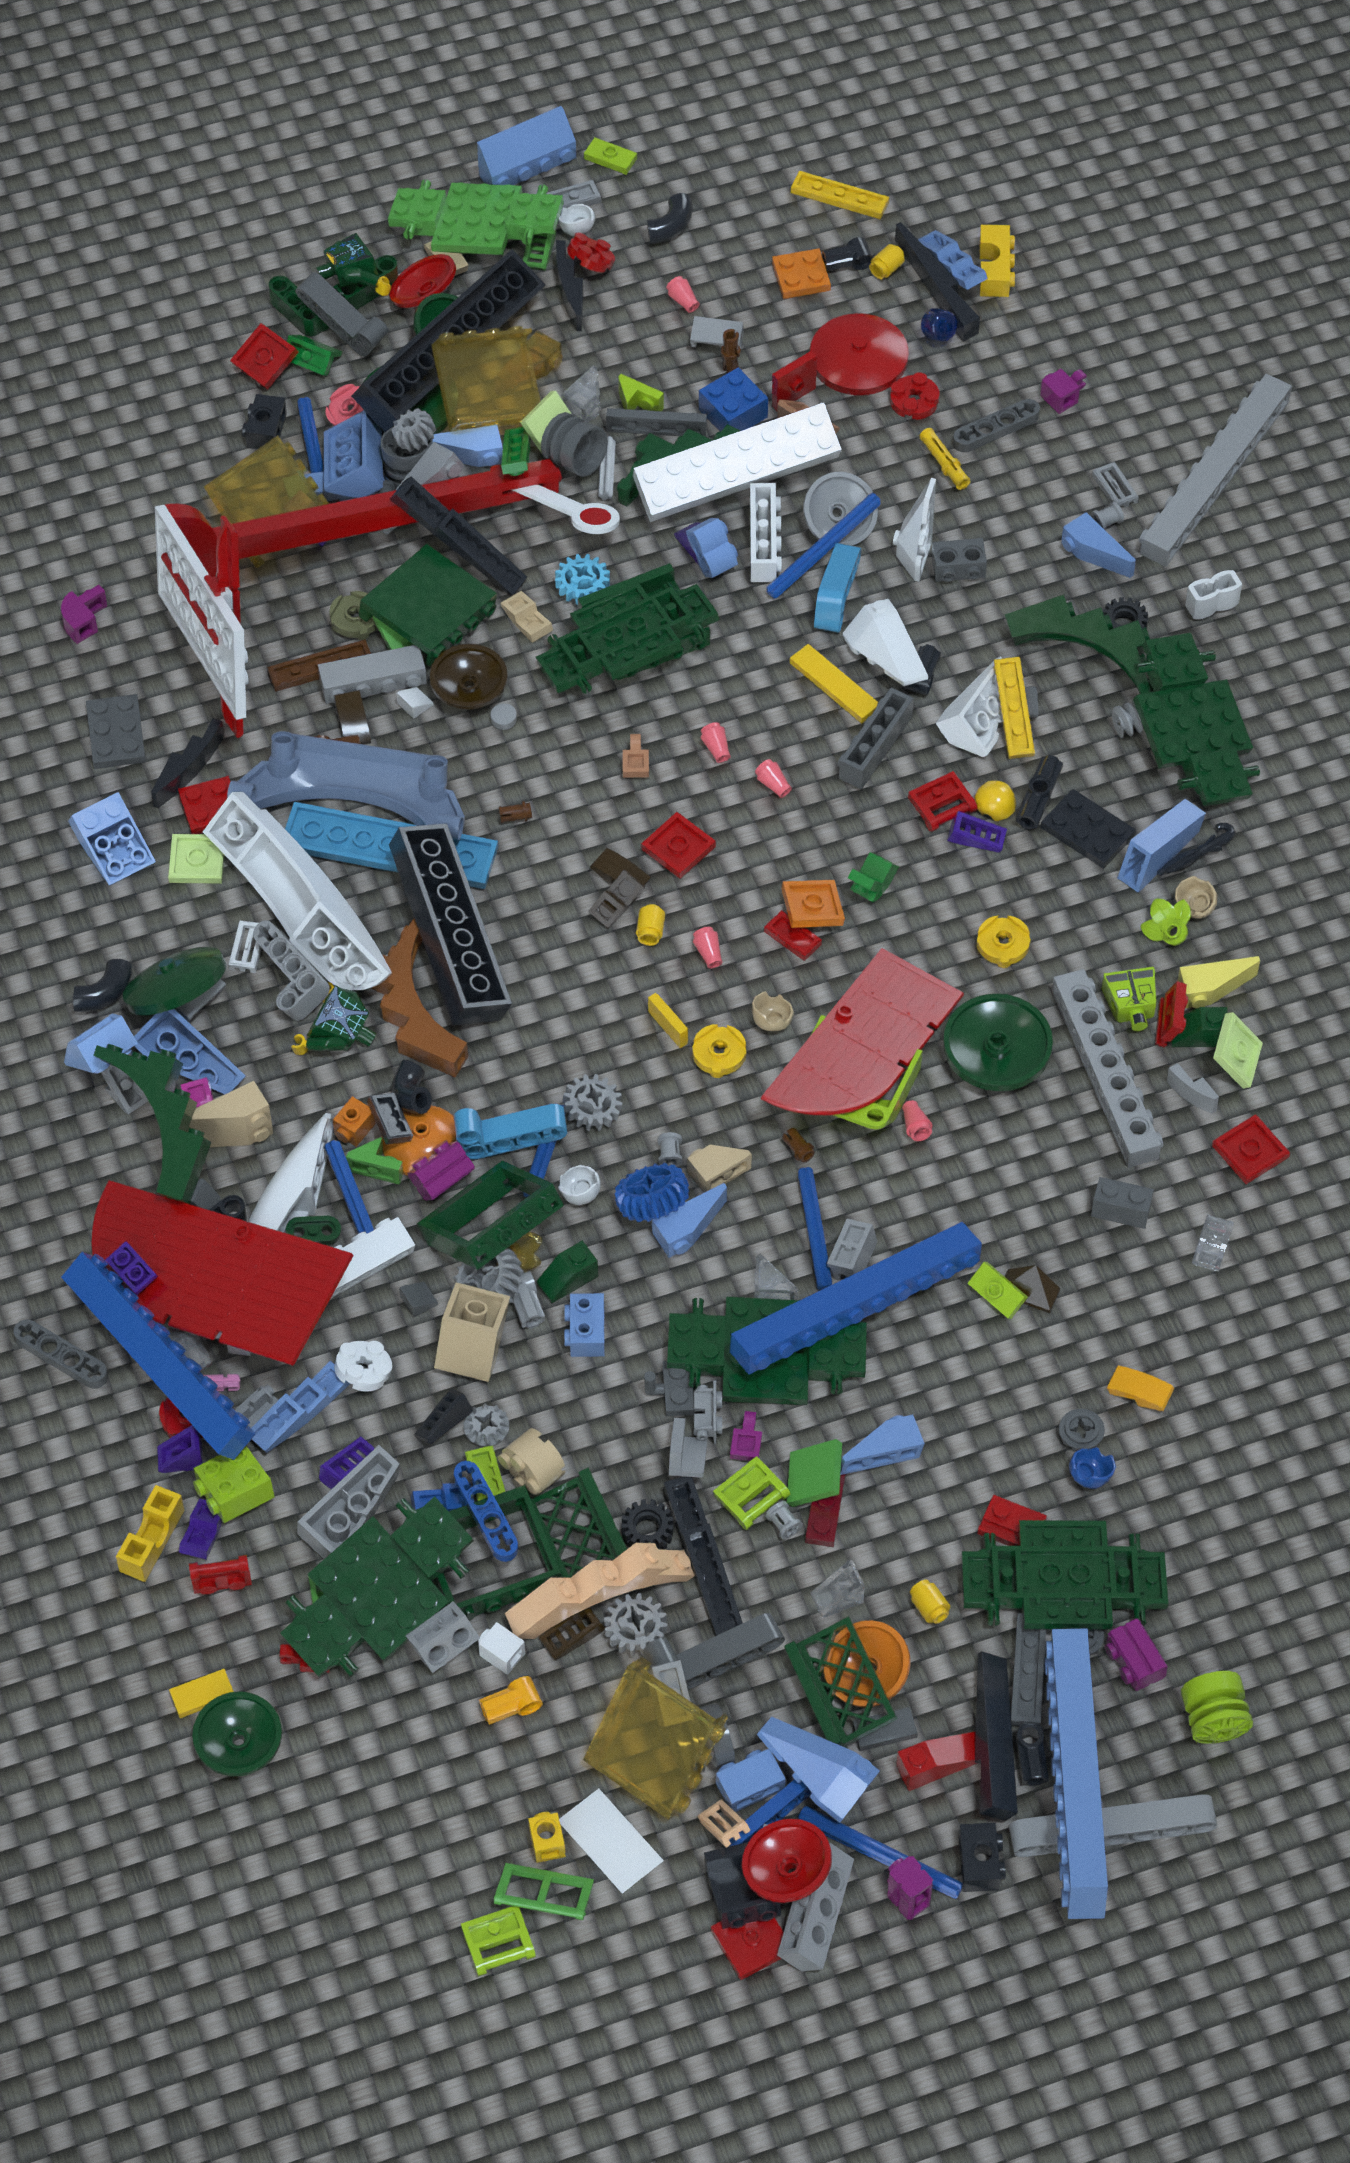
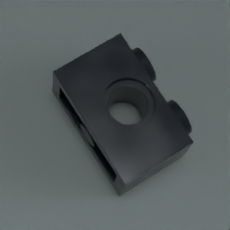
M255 395L254 402L250 403L248 407V423L244 422L242 428V437H246L247 448L277 451L287 416L284 397Z
M996 1822L960 1824L958 1838L963 1892L998 1891L1001 1880L1006 1879L1005 1861H999L998 1851H1003L1002 1833H997ZM983 1853L988 1855L990 1859L980 1861L975 1856Z

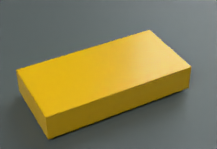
M654 993L649 996L648 1012L679 1048L687 1045L688 1028L658 994Z
M225 1669L169 1689L179 1718L201 1711L207 1703L220 1695L234 1692Z

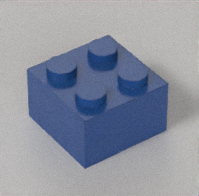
M738 367L699 390V411L702 414H707V419L720 432L727 424L743 431L768 418V397Z

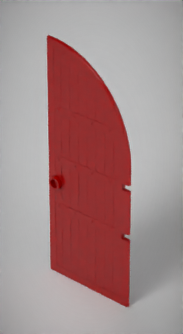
M110 1180L100 1197L92 1226V1256L98 1254L106 1261L114 1251L124 1242H127L158 1276L137 1295L139 1298L137 1302L154 1314L152 1319L155 1322L164 1324L169 1316L171 1319L168 1326L211 1340H215L218 1333H222L219 1338L220 1343L292 1366L295 1365L354 1256L352 1253ZM109 1264L106 1266V1268L109 1271H113L117 1274V1272ZM123 1280V1287L133 1291Z

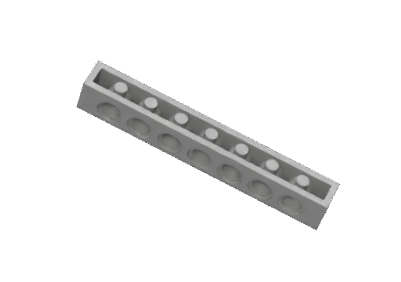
M1084 969L1054 977L1052 993L1127 1167L1159 1159L1160 1149L1163 1147L1161 1134L1155 1132L1151 1111L1149 1109L1146 1110L1143 1105L1142 1091L1133 1082V1070L1124 1061L1122 1045L1115 1041L1113 1024L1111 1021L1107 1022L1105 1018V1007L1102 1000H1098L1095 995L1096 988L1093 979L1087 977ZM1133 1132H1140L1141 1134H1140V1135H1137V1134H1134Z

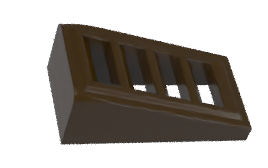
M588 1607L551 1627L539 1636V1639L552 1657L558 1660L602 1633L605 1627L591 1607ZM585 1618H587L591 1623L587 1627L582 1622V1620ZM575 1624H577L581 1630V1632L578 1634H576V1632L572 1628V1626ZM565 1630L572 1638L569 1641L562 1635V1632ZM556 1636L561 1642L562 1646L560 1648H557L551 1640L553 1637Z

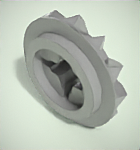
M486 1403L478 1408L473 1407L474 1411L464 1421V1432L467 1438L479 1446H492L500 1443L509 1431V1420L506 1412L500 1410L497 1405L488 1406ZM491 1417L492 1427L487 1426L481 1431L482 1424L480 1421L485 1422Z

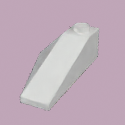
M934 478L929 480L904 519L901 530H896L893 539V545L897 546V558L914 581L918 582L920 581L932 544L936 479Z
M878 600L865 605L843 632V638L852 652L857 655L863 654L867 657V662L872 665H879L884 669L885 674L903 686L928 679V674L897 610L890 600Z

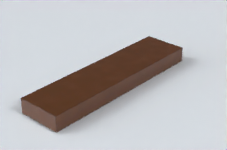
M366 639L272 665L267 667L274 690L277 692L319 680L318 664L368 655L371 652Z

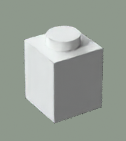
M497 1622L491 1629H486L478 1640L480 1656L506 1675L511 1672L525 1655V1642Z

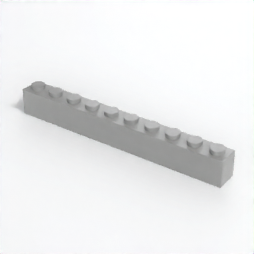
M1265 374L1261 381L1254 383L1251 394L1248 398L1244 397L1237 413L1230 415L1224 430L1220 429L1212 446L1205 448L1200 462L1193 464L1188 478L1181 480L1176 494L1169 496L1164 510L1161 513L1157 512L1151 527L1142 532L1139 538V543H1141L1140 555L1167 567L1288 405L1292 385L1268 374Z

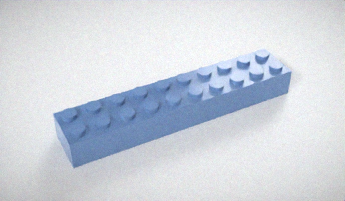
M1052 1629L1051 1641H1046L1044 1670L1045 1675L1048 1677V1682H1046V1698L1049 1700L1050 1705L1048 1707V1724L1051 1725L1052 1732L1050 1733V1750L1053 1751L1052 1776H1055L1053 1796L1054 1802H1057L1055 1824L1056 1828H1059L1057 1852L1061 1857V1862H1059V1879L1062 1881L1063 1889H1061V1906L1067 1907L1068 1919L1105 1918L1108 1881L1088 1629Z

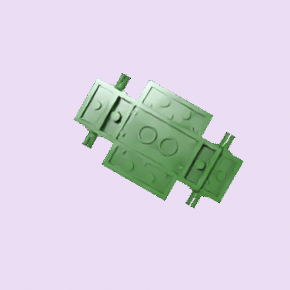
M424 179L421 181L419 189L398 188L388 217V223L390 227L405 228L403 236L406 239H412L414 235L433 236L431 242L433 252L503 255L508 239L521 240L525 245H527L528 241L529 245L532 243L533 235L541 233L554 234L564 201L563 195L547 194L548 187L544 184L543 188L542 184L538 186L537 194L522 192V186L509 184L451 183L446 198L445 190L430 189L431 182L427 179L425 182Z

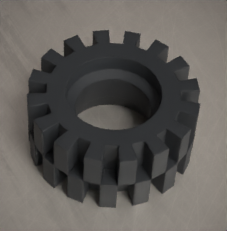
M1119 597V602L1116 599L1111 600V604L1107 603L1102 612L1103 615L1109 614L1113 629L1123 626L1115 622L1118 618H1128L1133 622L1138 620L1141 628H1147L1148 611L1146 612V607L1144 605L1140 607L1141 602L1138 600L1132 603L1133 598L1128 597V601H1124V597Z
M642 1499L641 1505L638 1506L637 1502L632 1503V1509L627 1507L625 1515L622 1516V1538L624 1543L627 1542L628 1548L635 1543H655L658 1549L665 1550L667 1543H671L674 1532L673 1516H671V1511L668 1508L665 1510L663 1503L660 1502L657 1506L656 1500L651 1499L650 1504H646V1499ZM642 1520H653L658 1524L659 1529L655 1534L642 1535L637 1531L636 1526Z

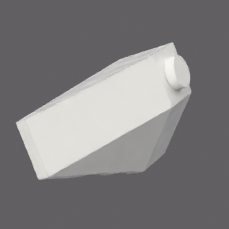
M994 661L945 709L936 722L941 733L950 744L981 757L987 756L996 744L999 733L996 732L998 723L1003 722Z

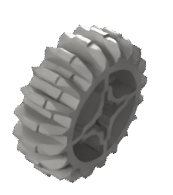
M506 1248L478 1270L465 1263L462 1266L456 1267L459 1273L453 1279L457 1283L510 1296V1302L514 1303L512 1297L515 1293H520L517 1286L523 1283L520 1276L524 1271L520 1267L522 1262L517 1258V1255L509 1248ZM481 1255L480 1257L475 1256L477 1261H480L482 1258H484L483 1255Z

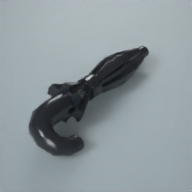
M1229 823L1216 824L1215 828L1217 831L1225 830L1226 832L1218 837L1211 835L1204 845L1202 844L1196 849L1178 854L1157 871L1158 875L1162 876L1180 871L1192 865L1200 856L1202 857L1208 854V852L1222 851V846L1230 842L1236 834L1233 825Z

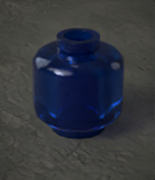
M932 308L923 315L921 330L928 339L939 342L948 341L956 333L957 320L955 315L948 310Z

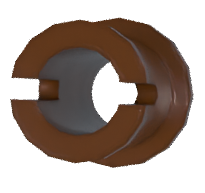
M522 801V804L499 806L501 823L525 819L526 822L527 819L532 818L530 802L525 803V801Z
M796 1128L787 1130L786 1132L791 1137L784 1133L782 1140L795 1153V1159L803 1163L812 1159L815 1154L814 1146L811 1143H807Z

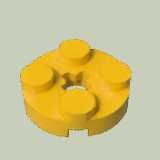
M1007 915V918L992 916L979 927L976 946L986 960L997 964L1001 968H1008L1011 964L1021 961L1027 955L1030 948V932L1027 925L1014 916ZM1008 937L1009 940L1008 943L1003 944L999 942L998 938L1004 939Z
M718 1024L706 1026L694 1038L692 1046L694 1062L701 1070L709 1073L714 1078H721L724 1075L733 1073L746 1060L745 1038L739 1030L727 1025V1028L718 1027ZM714 1047H725L724 1053H715Z

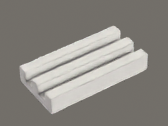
M239 921L229 961V970L240 968V971L243 972L249 969L250 973H256L262 947L257 942L255 943L251 962H248L254 939L253 931L258 923ZM245 928H249L242 960L238 961Z

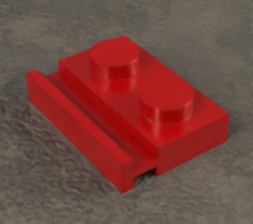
M1177 981L1165 993V998H1160L1156 1045L1166 1047L1167 1041L1171 1042L1185 1028L1184 1010L1188 1003V996L1186 995L1187 984Z
M993 1495L981 1525L978 1527L977 1534L983 1536L985 1533H989L990 1539L991 1533L996 1534L997 1542L1007 1546H1020L1019 1520H1047V1515Z

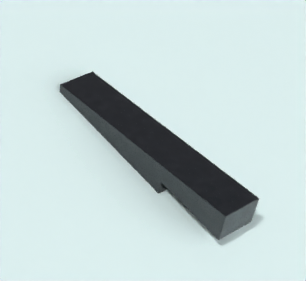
M901 222L897 223L895 242L903 250L905 257L961 340L964 342L979 334L980 317L958 295L959 282Z
M412 476L406 479L391 496L390 500L508 595L513 596L526 580L527 576L453 508L448 510Z
M683 1476L664 1482L663 1491L686 1555L690 1559L691 1567L695 1574L694 1577L715 1636L743 1622L710 1523H707L693 1478Z
M981 1651L978 1653L975 1735V1763L981 1764L980 1814L1006 1821L1018 1814L1007 1659Z

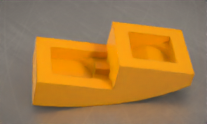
M1118 1365L1107 1389L1110 1395L1134 1399L1140 1407L1164 1411L1174 1387L1147 1373Z

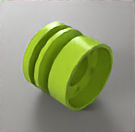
M1232 1671L1206 1673L1191 1679L1181 1688L1185 1711L1190 1714L1188 1722L1189 1726H1191L1192 1737L1196 1742L1214 1744L1230 1741L1247 1733L1253 1727L1252 1716L1249 1714V1705L1243 1701L1245 1699V1691L1241 1676L1238 1673Z

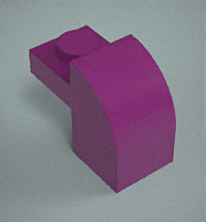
M100 585L86 590L79 597L71 591L62 601L61 613L64 628L76 644L98 632L94 614L107 607L105 590Z

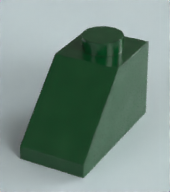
M1199 1007L1185 1014V1028L1181 1034H1178L1171 1041L1172 1047H1216L1225 1014L1228 1013L1227 1007Z
M582 1240L559 1253L537 1279L536 1284L552 1304L598 1277V1260Z

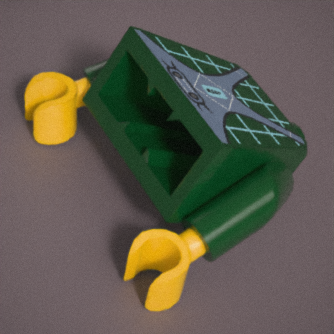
M328 982L329 993L322 1001L323 1005L306 1035L309 1038L305 1040L301 1034L294 1036L295 1043L300 1044L291 1046L296 1055H303L308 1050L348 1051L355 1040L368 1047L376 1036V1032L363 1025L369 1015V1011L365 1008L355 991L343 989Z

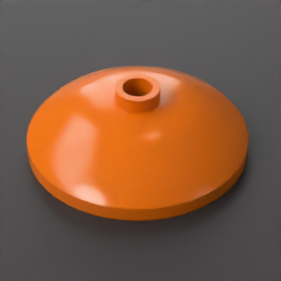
M432 1105L424 1114H413L403 1111L413 1138L411 1142L388 1145L385 1144L383 1139L384 1157L392 1156L402 1161L403 1174L408 1176L407 1173L414 1169L412 1164L423 1156H426L427 1159L435 1153L433 1148L446 1140L448 1143L457 1141L454 1116L448 1111ZM425 1130L424 1133H418L417 1131Z
M870 1620L854 1623L872 1665L877 1667L876 1673L890 1700L902 1689L908 1678L911 1663L908 1646L903 1637L893 1627L883 1622ZM847 1627L836 1635L835 1643L847 1646L851 1635ZM854 1642L852 1648L857 1649V1647H856V1645H855V1642ZM832 1647L827 1662L840 1665L845 1650ZM850 1652L845 1667L858 1671L862 1662L861 1655ZM824 1666L826 1681L828 1684H833L837 1670ZM843 1672L838 1687L851 1690L856 1675ZM862 1677L857 1692L870 1696L874 1686L873 1681ZM836 1691L835 1695L847 1703L849 1695ZM855 1697L852 1706L866 1707L868 1700ZM874 1703L873 1707L881 1704Z

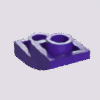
M124 1242L106 1259L107 1263L136 1295L158 1277L127 1242Z

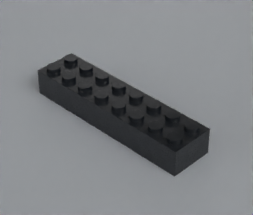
M447 823L399 827L389 843V847L452 1025L501 1021L512 1005Z

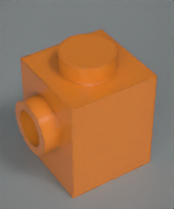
M353 1096L333 1118L334 1134L340 1141L344 1143L349 1142L356 1147L376 1124L369 1106Z

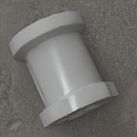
M1111 502L1109 507L1100 511L1094 510L1090 515L1104 530L1114 523L1120 524L1124 521L1122 509L1116 502Z
M673 1132L659 1135L657 1139L661 1150L659 1165L667 1163L668 1166H681L683 1163L682 1156L680 1155L681 1135Z
M786 1501L773 1505L765 1516L768 1521H773L780 1531L779 1536L783 1540L794 1536L803 1526L801 1520L796 1519L789 1511V1504Z

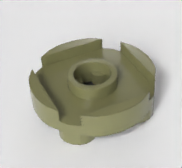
M352 591L350 592L351 595L345 597L343 595L338 596L332 602L329 610L333 631L349 638L367 639L370 633L377 629L373 618L366 622L360 617H351L349 614L359 612L360 600L368 593Z

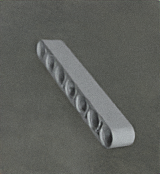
M1195 1795L1102 1808L1105 1846L1206 1833L1216 1829L1218 1826L1210 1795ZM1055 1814L1019 1819L1009 1824L1015 1856L1030 1857L1058 1853L1057 1836H1059V1828H1056Z

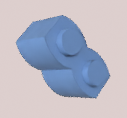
M710 518L686 531L689 543L696 554L698 564L705 577L713 578L738 565L737 550L733 544L728 542L727 526L719 518Z

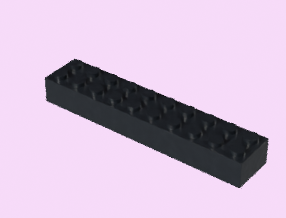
M511 249L362 383L351 397L386 432L394 426V421L400 419V414H407L408 409L411 411L525 307L546 284Z

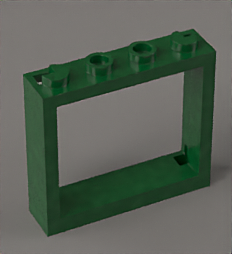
M501 1161L419 1221L417 1225L428 1246L478 1270L564 1205L553 1183L505 1161ZM516 1188L530 1195L469 1241L453 1234L512 1189ZM481 1255L484 1256V1258H482L480 1261H477L475 1257H480Z
M525 1485L494 1495L504 1516L522 1510L547 1572L457 1603L456 1605L469 1621L481 1613L496 1612L504 1605L513 1602L519 1603L548 1579L561 1578L560 1569ZM488 1498L474 1502V1504L483 1505L487 1502ZM467 1505L449 1511L465 1530L478 1526ZM489 1517L485 1520L484 1523L490 1522L498 1518ZM442 1572L435 1578L440 1592L451 1603L454 1601V1598Z

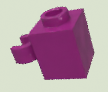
M1062 369L1049 373L1042 379L1040 396L1060 414L1078 403L1079 391L1086 386L1083 379L1087 375L1081 369L1075 371L1071 377Z

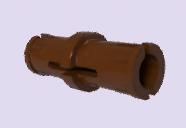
M727 329L723 333L721 356L723 357L724 371L727 366L726 373L739 367L738 358L741 353L740 346L738 345L739 333H735L734 329Z

